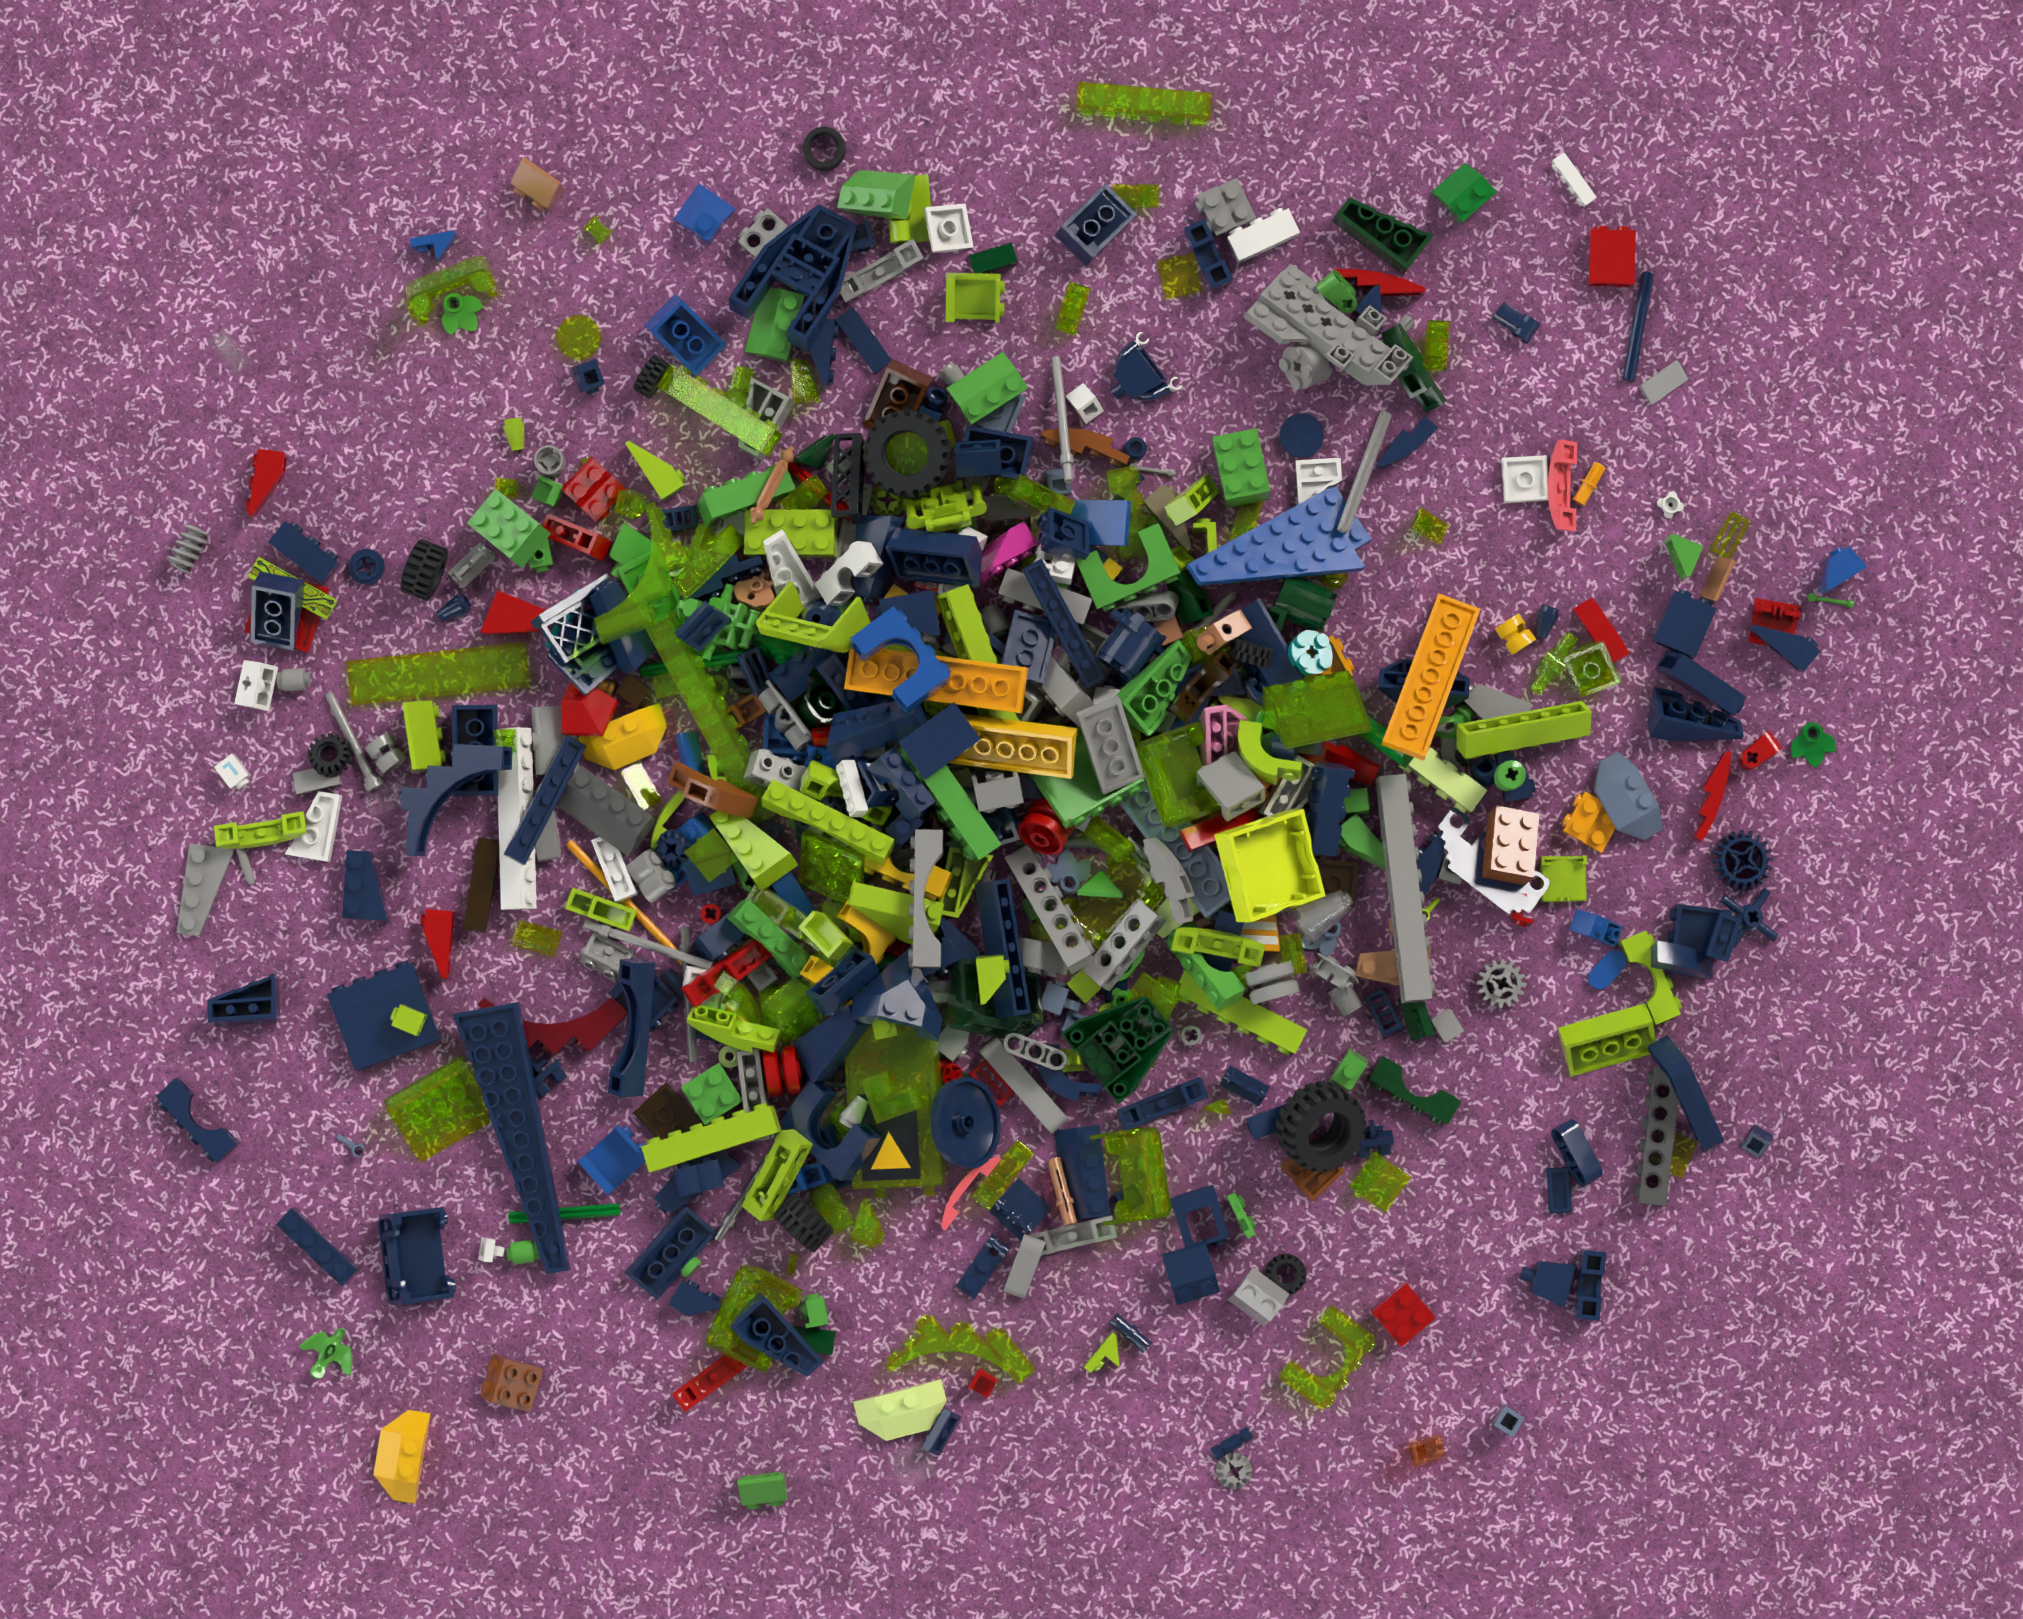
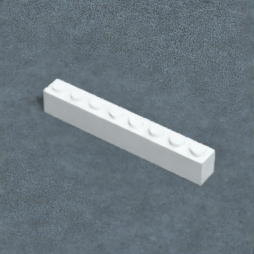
M531 728L498 729V746L513 747L512 770L498 771L501 910L537 909L535 847L526 865H521L503 855L533 798Z

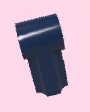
M1505 302L1502 303L1492 318L1512 331L1511 333L1514 337H1520L1521 341L1525 344L1530 342L1541 326L1534 318L1527 314H1521Z

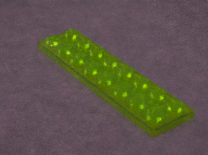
M526 642L346 661L351 706L531 687Z

